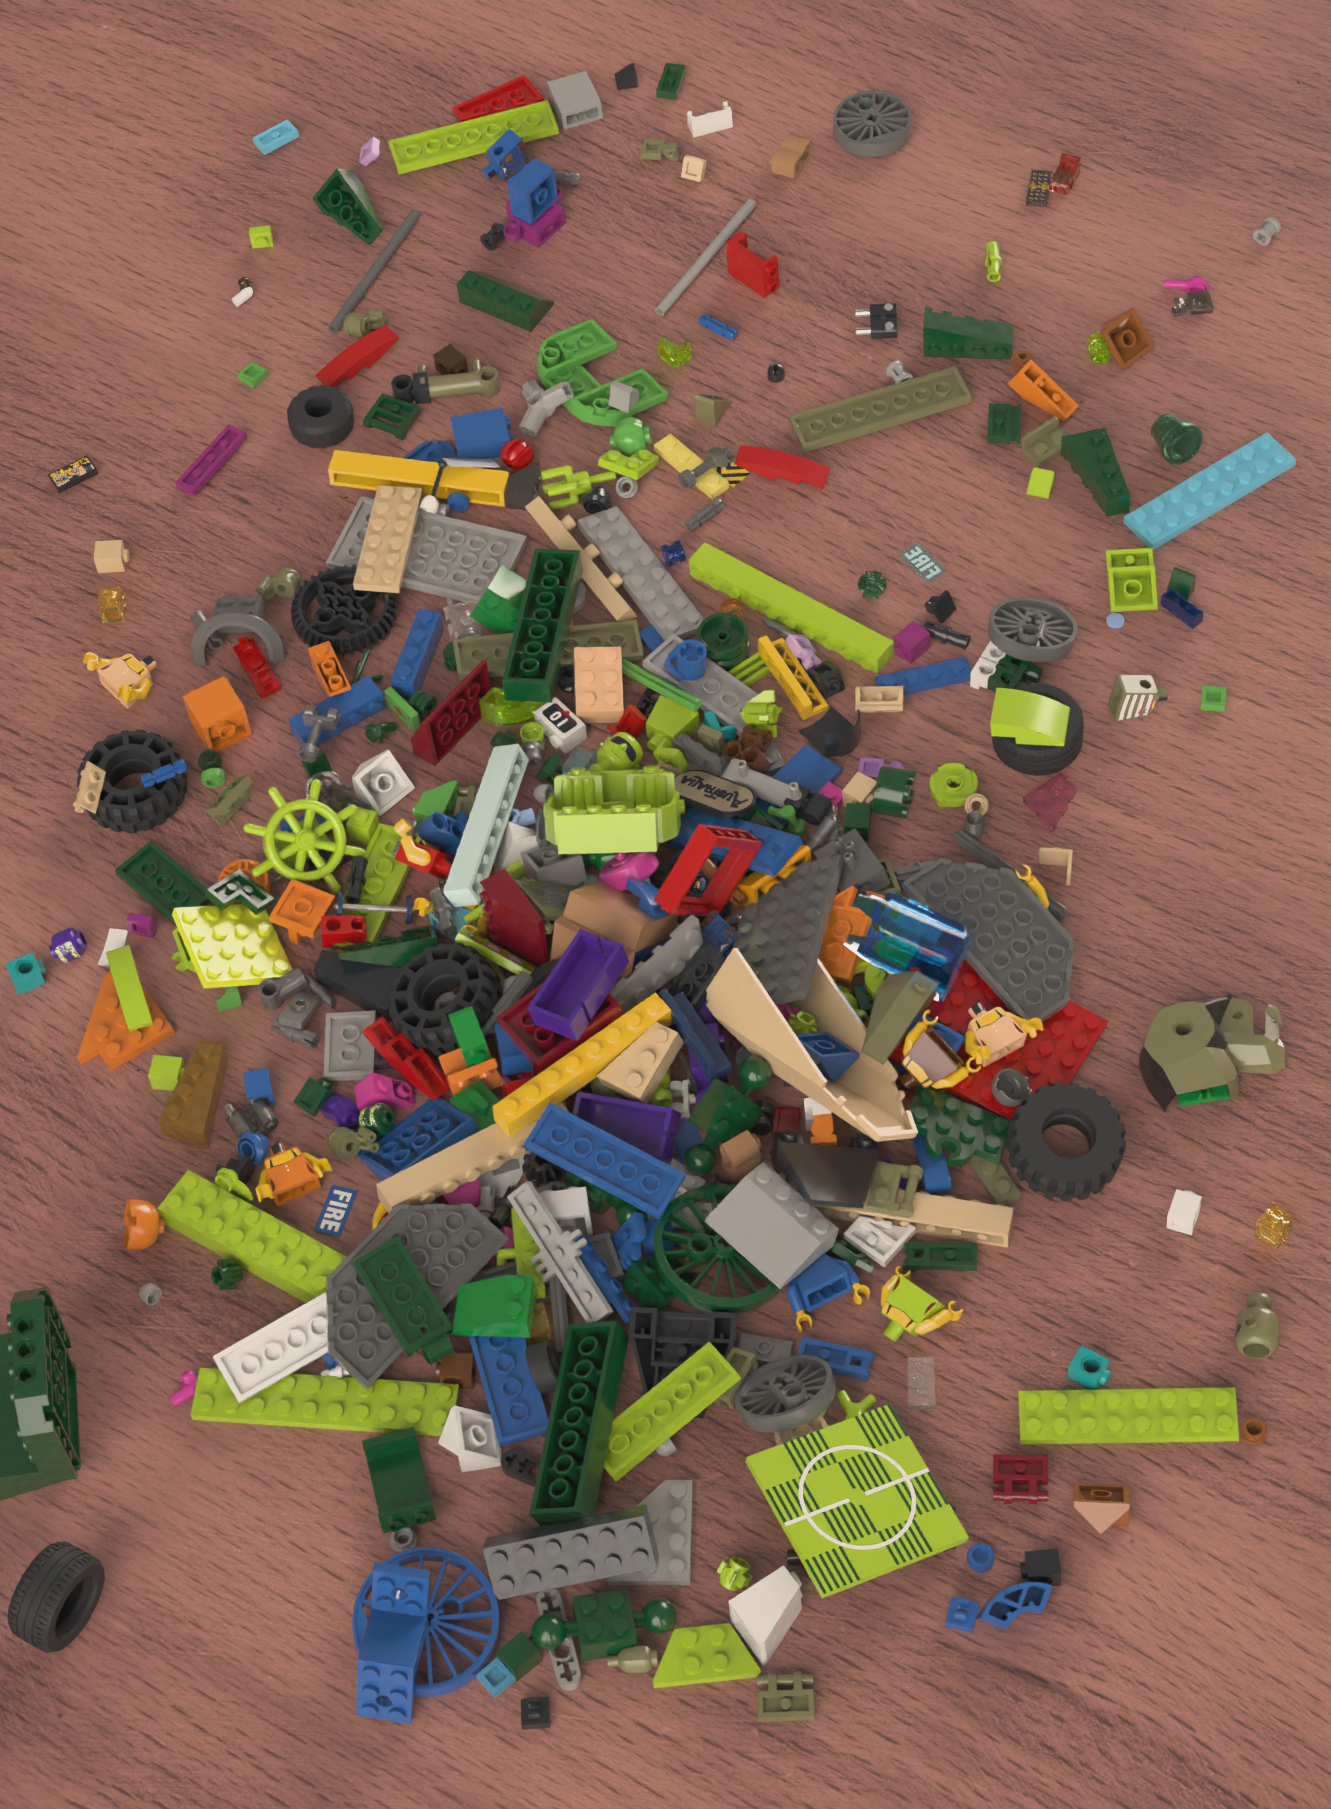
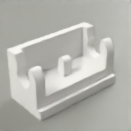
M727 101L722 103L723 110L709 112L697 117L692 116L691 111L687 112V125L693 138L733 127L732 110L730 106L728 107Z

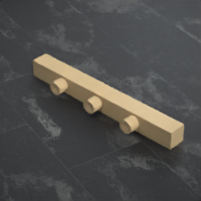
M540 496L530 502L525 508L559 550H580L583 568L581 577L617 621L635 619L637 615L616 590L624 581L617 572L606 578L592 561L600 554L599 550L593 543L583 550L572 537L569 531L577 524L568 514L559 521Z

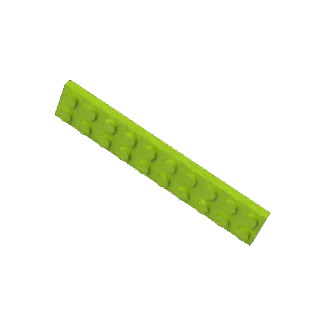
M200 1368L191 1418L192 1420L381 1433H393L414 1427L416 1435L441 1436L451 1408L458 1406L460 1387L459 1384L377 1379L366 1390L352 1377L337 1378L336 1376L290 1374L245 1401L238 1403L219 1369Z

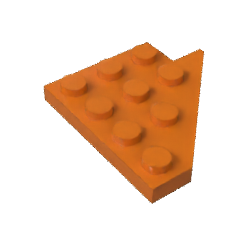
M854 886L835 895L818 959L832 979L850 983L874 916L870 910L852 907L858 891Z
M109 971L104 975L77 1056L80 1064L100 1055L110 1071L175 1034L173 1027L142 984L153 1025L129 1032L112 973Z

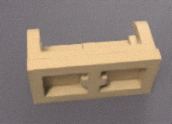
M856 686V713L858 709L860 713L903 712V686Z

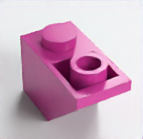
M371 1072L354 1087L357 1109L362 1110L367 1106L377 1103L388 1105L392 1111L415 1105L412 1084Z

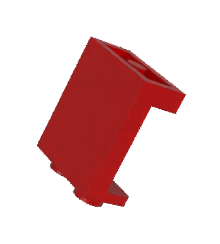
M742 231L725 242L727 267L730 275L763 298L778 289L779 271L777 256L772 255L767 260H763L748 249L747 235Z

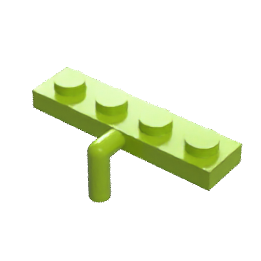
M513 1207L511 1208L514 1248L498 1250L496 1267L507 1264V1259H515L517 1275L533 1276L537 1288L536 1299L545 1298V1283L541 1280L544 1272L538 1274L535 1270L542 1262L540 1261L532 1265L529 1261L541 1250Z

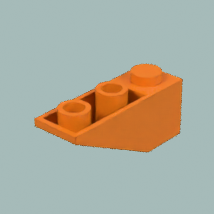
M329 641L307 648L316 677L329 697L351 690V686Z

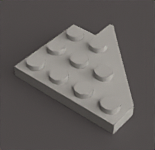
M665 1480L637 1505H647L659 1553L657 1568L608 1577V1586L691 1584L693 1480Z

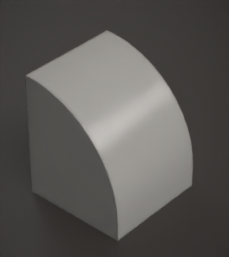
M615 381L610 385L609 406L629 413L639 401V391Z

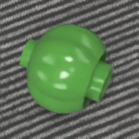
M634 417L620 420L615 426L614 435H610L612 449L616 448L622 455L628 457L638 453L639 450H648L646 445L652 444L649 426L644 427L643 422Z

